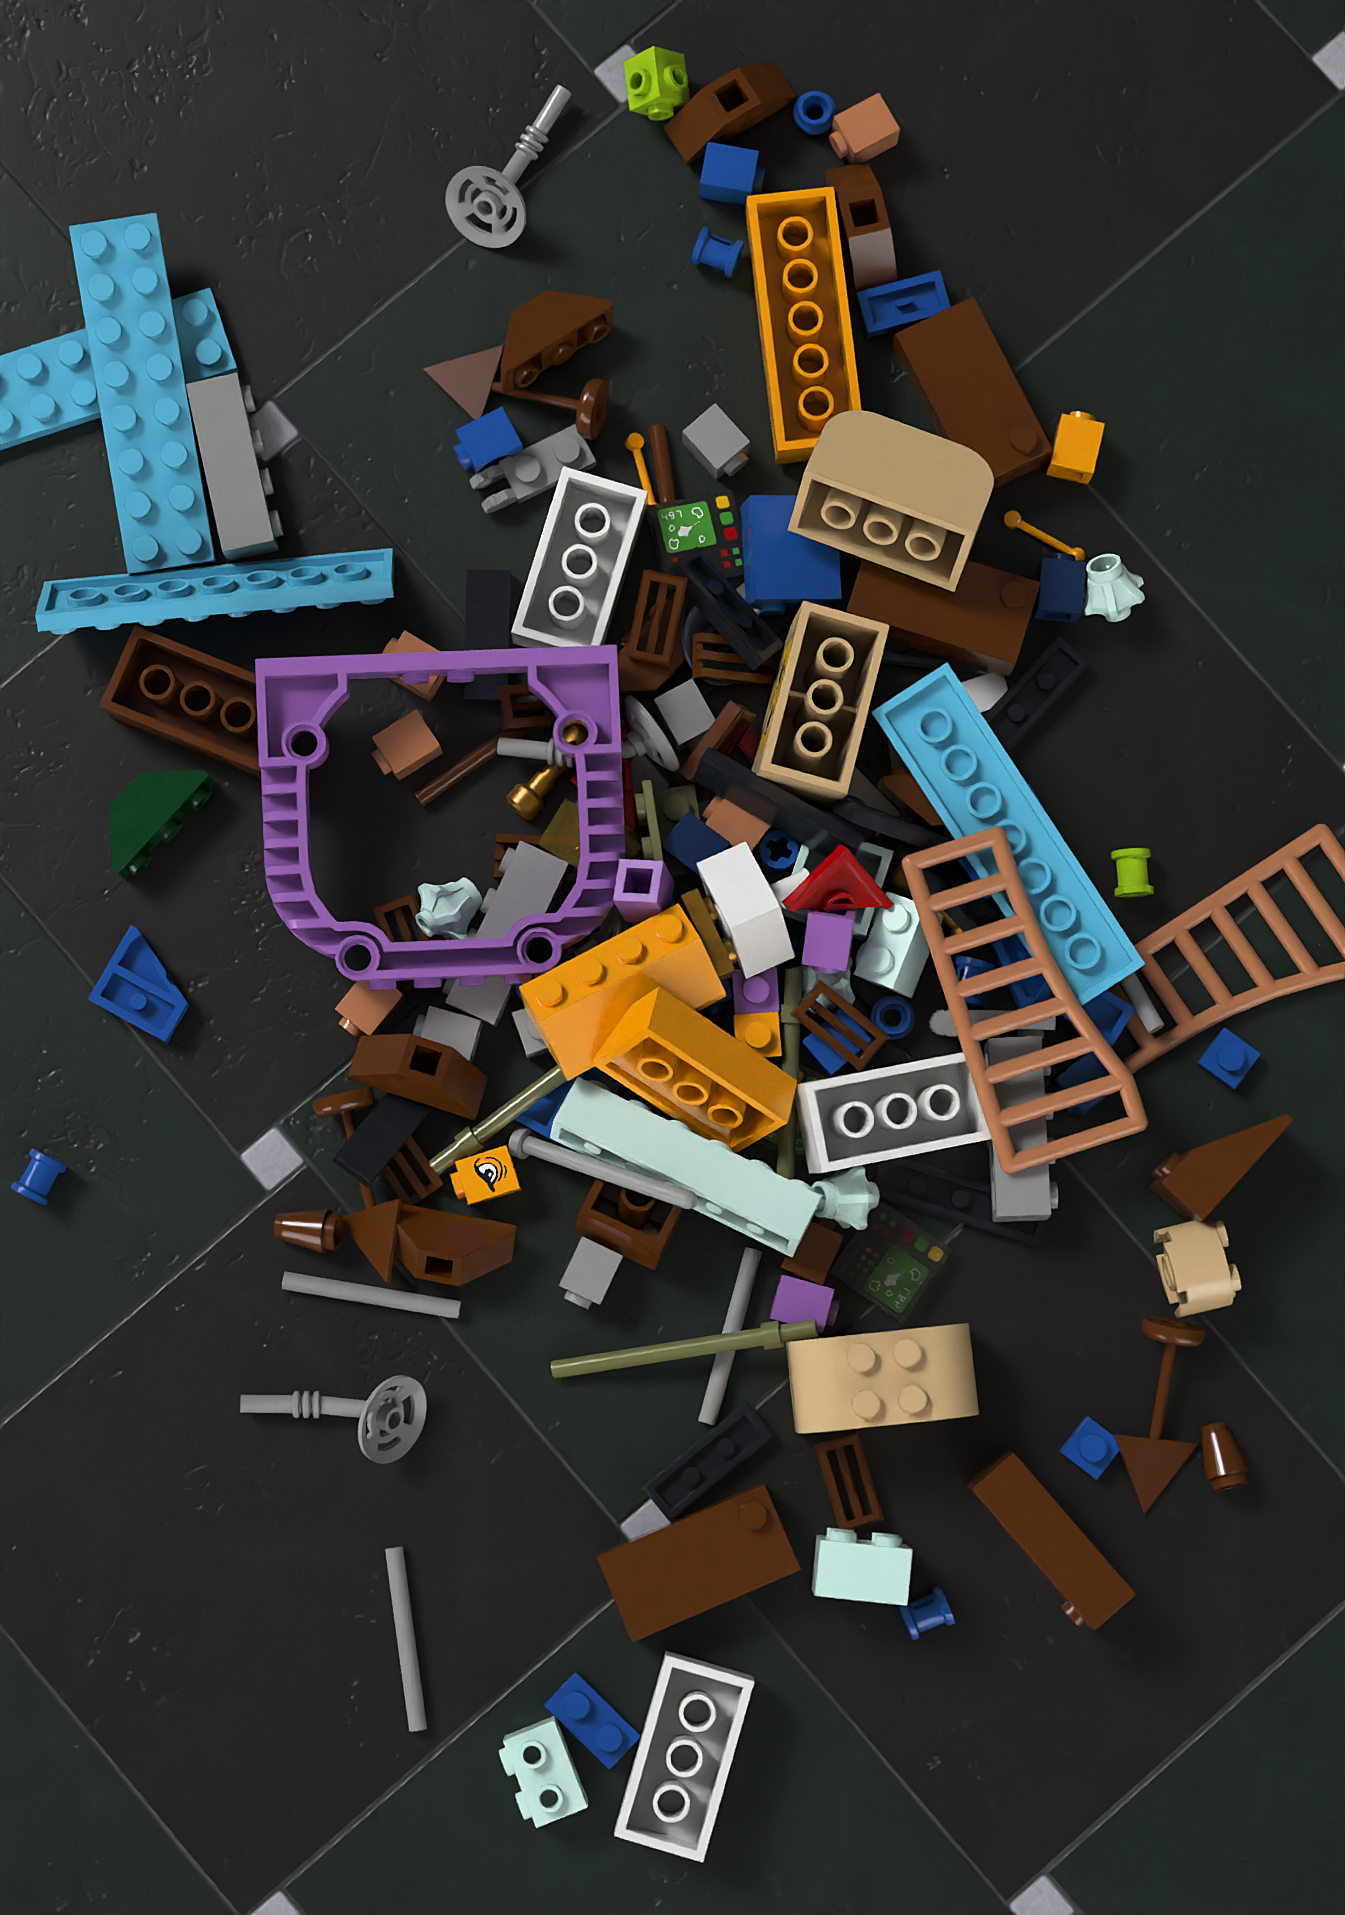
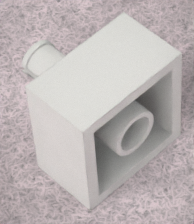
M746 841L696 863L706 895L711 899L718 914L719 921L717 924L724 937L730 940L736 953L738 964L746 979L795 957L781 911L785 906L781 902L810 875L806 868L770 885L766 881Z

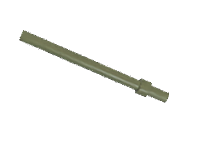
M785 969L784 1004H779V1022H783L781 1070L796 1079L798 1084L801 1023L793 1018L790 1013L802 1002L803 969ZM794 1098L788 1123L778 1128L776 1174L788 1180L794 1179L797 1109Z
M556 1065L474 1128L467 1126L455 1135L456 1141L429 1160L433 1170L438 1175H441L453 1166L455 1161L461 1160L466 1155L468 1157L475 1155L485 1147L483 1142L564 1083L567 1079L559 1066Z
M816 1319L781 1324L780 1320L761 1323V1328L551 1361V1372L553 1378L556 1379L764 1346L765 1350L784 1347V1342L818 1337V1326Z

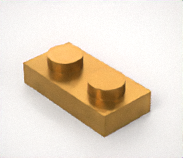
M698 888L681 895L679 905L700 936L720 981L732 977L735 970L733 963L738 962L737 956L730 940L727 937L721 939L715 928L714 923L718 922L719 918L709 897L702 899Z

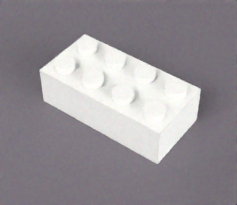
M563 466L511 630L514 644L527 648L605 644L648 506V491Z
M963 1052L797 1084L794 1094L809 1174L824 1173L992 1139Z
M666 1650L616 1822L614 1836L696 1861H704L754 1685L753 1676Z

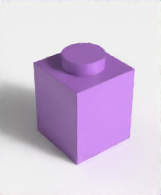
M619 859L613 902L625 922H643L671 907L675 882L664 861Z
M810 909L802 964L811 965L814 971L826 974L837 973L838 970L846 971L851 954L857 910Z
M777 967L769 968L747 979L741 969H735L731 977L733 1015L776 1011L779 1014Z
M781 1275L769 1319L780 1320V1322L786 1324L816 1319L818 1333H823L825 1325L833 1327L840 1301L832 1299L835 1289Z

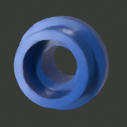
M810 91L797 99L794 105L793 118L800 130L807 134L818 135L832 127L833 117L836 116V106L830 96L820 91ZM811 109H818L823 116L818 120H812L807 116V112Z
M887 996L880 999L874 1005L870 1021L889 1036L887 1040H899L908 1035L912 1030L915 1014L912 1006L905 999L899 996ZM891 1010L896 1011L901 1018L899 1025L894 1027L887 1025L884 1021L885 1013Z

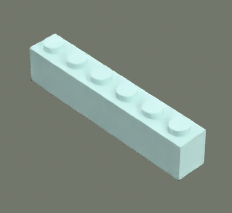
M578 1076L553 1120L550 1134L551 1139L581 1154L692 1191L698 1197V1203L692 1209L792 1258L822 1197L815 1193L808 1184L800 1180H788L774 1173L772 1168L766 1163L741 1157L733 1153L732 1149L725 1143L718 1140H707L693 1133L686 1124L677 1120L668 1121L652 1113L651 1109L642 1102L636 1100L627 1101L613 1094L603 1083L595 1080L587 1081Z

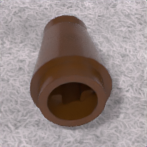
M331 1209L279 1212L276 1215L274 1222L275 1239L326 1254L328 1250H338L342 1240V1216L333 1214Z
M1218 1422L1200 1428L1206 1482L1211 1481L1213 1491L1230 1489L1248 1483L1246 1472L1250 1469L1231 1431L1228 1429L1227 1422Z

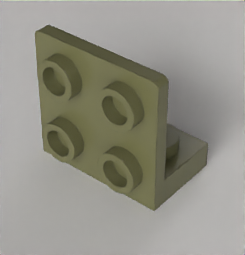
M651 780L642 781V793L634 795L638 826H647L649 837L641 838L643 859L664 861L672 878L690 876L689 873L662 854L661 844L687 810L700 819L695 784L652 790Z

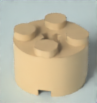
M1206 1217L1203 1221L1193 1220L1154 1231V1244L1163 1242L1164 1254L1156 1255L1165 1293L1170 1304L1179 1302V1306L1174 1312L1177 1318L1232 1305L1233 1297L1236 1296L1235 1291L1241 1290V1281L1236 1265L1234 1263L1228 1265L1223 1247H1227L1229 1242L1222 1220L1212 1222L1209 1217Z

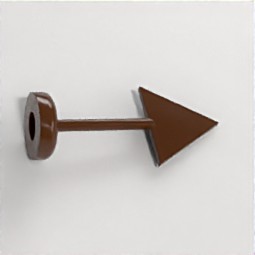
M505 345L422 368L474 420L484 415L490 393L495 392L577 411L576 429L578 434L585 439L593 441L597 439L605 421L609 402V384L604 379L593 378L585 384L579 400L528 388H520L519 386L506 394L501 388V382L495 381Z
M364 1087L318 1099L312 1102L315 1115L320 1118L342 1115L347 1138L349 1139L357 1129L353 1112L371 1106L375 1101L373 1087ZM359 1182L366 1209L342 1216L343 1227L387 1283L391 1280L398 1231L397 1222H399L402 1198L376 1205L372 1186L370 1185L367 1188Z
M1153 1316L1143 1318L1142 1332L1152 1340L1165 1343L1150 1435L1149 1437L1114 1434L1143 1514L1146 1513L1198 1445L1194 1442L1160 1438L1176 1346H1198L1204 1341L1206 1332L1204 1327L1193 1323Z

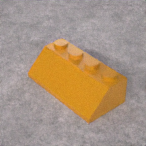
M679 903L519 987L528 1016L567 1081L595 1067L593 1065L594 1057L629 1007L660 986L696 1012L726 997V992L703 942Z
M660 986L629 1007L593 1060L594 1066L675 1120L686 1124L699 1136L707 1140L721 1141L728 1145L735 1154L788 1123L797 1086V1080Z

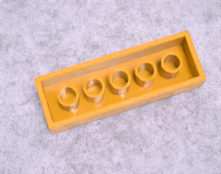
M834 186L747 196L745 214L776 465L809 461L825 424L832 417L846 411L862 410Z

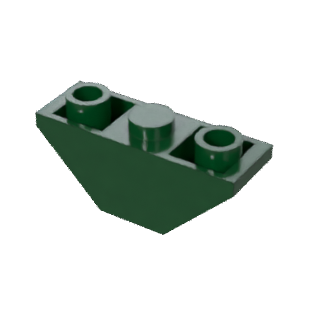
M203 769L139 773L109 805L111 868L124 879L130 874L136 876L141 873L152 860V856L149 853L160 841L163 843L169 842L181 829L182 823L180 820L191 808L194 811L201 808L210 798L212 790L209 788L215 783Z

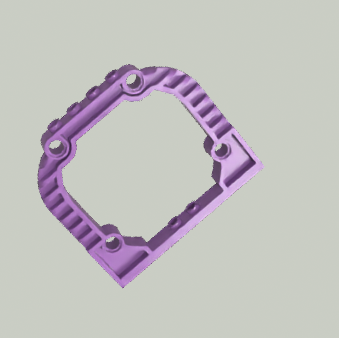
M617 645L255 659L264 865L269 895L277 913L288 929L310 948L335 959L337 968L345 977L352 981L369 982V990L396 989V981L414 980V988L442 987L441 979L459 978L460 986L487 985L486 977L504 976L505 984H525L532 980L531 975H541L556 968L561 960L562 950L569 948L588 936L608 915L614 905L613 897L619 859H625ZM528 672L529 691L540 698L557 718L553 728L555 747L562 755L575 759L580 860L576 883L561 908L556 913H542L523 917L512 925L505 938L391 942L382 930L370 923L358 921L337 922L319 898L312 870L310 769L317 768L323 764L329 755L330 746L323 729L337 709L350 698V679L402 677L403 684L429 683V676H447V682L463 683L474 681V674ZM573 723L581 724L587 729L588 738L581 745H570L564 740L562 735L565 727ZM304 734H311L318 741L315 752L309 756H299L294 752V742L299 736ZM544 939L552 946V956L545 963H534L527 957V947L533 940ZM354 947H366L371 953V963L362 971L351 970L347 964L348 953Z

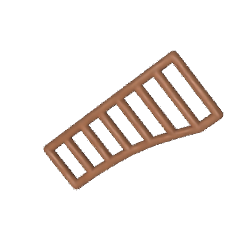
M1317 824L1134 945L1145 963L1139 969L1167 1008L1177 1026L1155 1038L1152 1033H1148L1136 1010L1133 1011L1125 1026L1140 1048L1121 1060L1131 1074H1134L1156 1058L1193 1036L1235 1014L1277 997L1345 979V961L1318 967L1261 883L1283 869L1345 959V927L1298 860L1299 857L1319 845L1345 882V850L1327 825ZM1247 893L1301 973L1274 980L1225 906ZM1210 917L1257 987L1232 996L1189 933V930ZM1172 941L1175 942L1216 1003V1005L1195 1016L1191 1014L1152 956V954ZM1118 983L1107 989L1110 993L1132 1005ZM1071 1024V1025L1073 1026V1028L1075 1029V1031L1077 1032V1034L1079 1035V1037H1081L1080 1033H1079L1078 1030L1075 1028V1026H1074L1073 1024Z
M995 826L905 856L902 860V867L1002 1170L1005 1173L1012 1174L1145 1130L1148 1126V1119L1134 1076L1099 1032L1075 997L1058 967L1030 904L1005 830ZM989 847L992 848L1000 873L933 895L930 894L922 869ZM1006 890L1015 912L1014 916L947 938L944 937L936 912ZM1023 932L1033 957L961 981L958 980L951 955ZM1041 973L1055 998L975 1024L972 1022L965 1001L967 997ZM1066 1013L1081 1037L989 1067L986 1065L979 1044L981 1040ZM1090 1052H1094L1110 1073L1108 1076L1003 1110L1000 1108L993 1086L995 1083ZM1117 1091L1120 1092L1128 1117L1015 1153L1007 1127Z

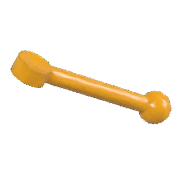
M631 433L625 439V446L629 451L633 452L643 490L648 491L646 516L650 520L659 519L657 513L662 508L655 501L641 448L644 445V439L639 433Z
M1012 510L1005 514L1003 521L1008 529L1019 528L1062 553L1074 555L1076 557L1075 561L1083 562L1085 560L1086 554L1082 548H1071L1022 521L1021 515L1017 511Z

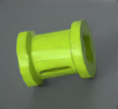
M1129 848L1111 852V859L1116 861L1118 887L1114 889V897L1128 898L1154 894V886L1149 885L1147 870V858L1151 856V849Z

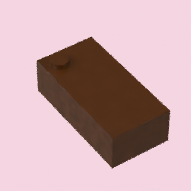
M974 296L895 334L892 351L935 435L966 446L978 453L991 468L994 477L993 489L1047 464L1053 449Z
M863 558L846 613L890 625L886 640L893 642L894 639L910 644L909 647L947 659L966 661L985 667L989 672L1009 678L1016 665L1041 582L967 560L955 592Z
M134 626L99 706L111 718L261 778L258 748L256 674Z
M1003 1450L964 1485L1065 1603L1061 1606V1609L1078 1628L1085 1624L1095 1631L1136 1595L1013 1452Z
M760 1483L597 1554V1559L632 1642L801 1570L764 1483Z

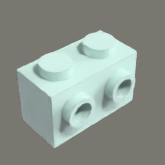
M887 891L886 895L893 905L889 909L884 907L875 908L872 916L873 927L867 942L863 943L858 950L856 956L857 967L854 975L877 986L912 998L930 949L914 901ZM936 912L941 925L944 915Z
M555 1716L505 1735L503 1739L505 1748L499 1750V1755L507 1775L516 1774L522 1791L515 1793L525 1820L532 1817L535 1827L538 1828L588 1807L589 1801Z

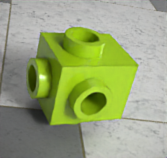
M653 46L623 61L630 111L648 115V118L651 120H665L671 118L674 115V111L684 107L690 101L684 54Z

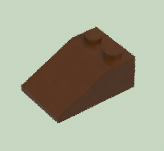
M651 1109L652 1113L668 1121L674 1120ZM596 1178L579 1211L574 1233L655 1271L685 1208Z
M1288 1114L1182 1154L1177 1152L1172 1155L1169 1154L1151 1173L1157 1179L1149 1188L1186 1222L1193 1220L1203 1221L1290 1125L1293 1119Z

